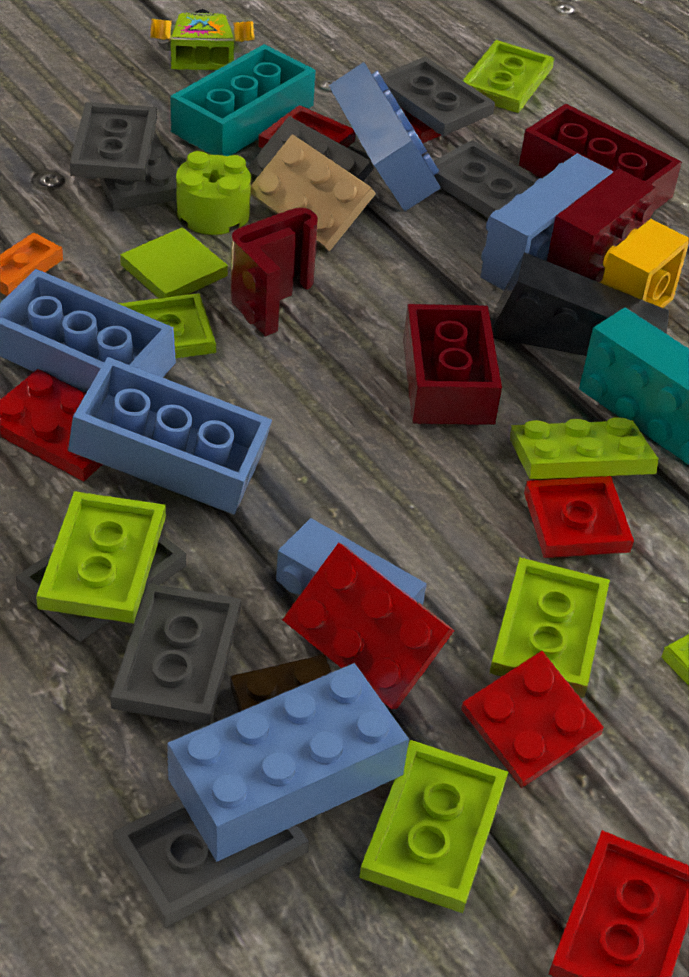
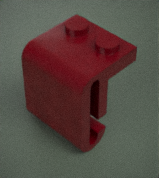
M293 208L238 228L232 233L231 302L243 314L249 324H253L265 337L278 332L280 300L292 296L293 278L300 275V284L306 290L314 284L318 217L307 208Z

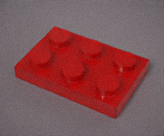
M37 369L0 399V437L83 482L103 465L68 451L73 415L86 393Z
M339 542L282 619V621L340 668L355 663L382 702L389 708L396 710L455 631L356 553Z
M602 830L548 975L552 977H672L689 923V865Z

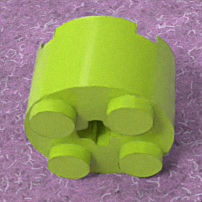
M203 151L189 153L187 161L178 168L176 173L178 219L181 221L183 218L188 222V228L192 231L206 235H222L229 233V227L237 224H239V228L244 226L250 217L251 174L246 167V160L238 155H208Z

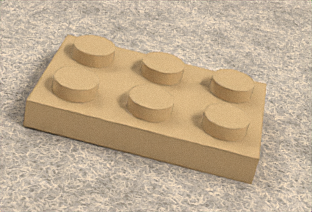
M293 134L252 183L250 191L251 197L275 214L293 208H307L313 211L318 217L317 243L329 252L376 194L371 186Z

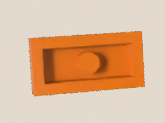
M33 232L0 254V293L8 296L35 269L46 272L63 260L62 247Z

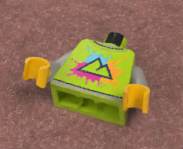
M204 9L197 10L195 13H181L178 15L176 24L172 25V21L151 20L150 38H156L163 50L171 51V69L218 70L234 61V53L242 52L249 41L255 40L253 21L234 22L233 27L229 25L226 15L210 13Z

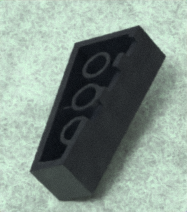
M524 252L494 309L491 326L493 338L587 356L593 327L624 307L666 334L669 310Z

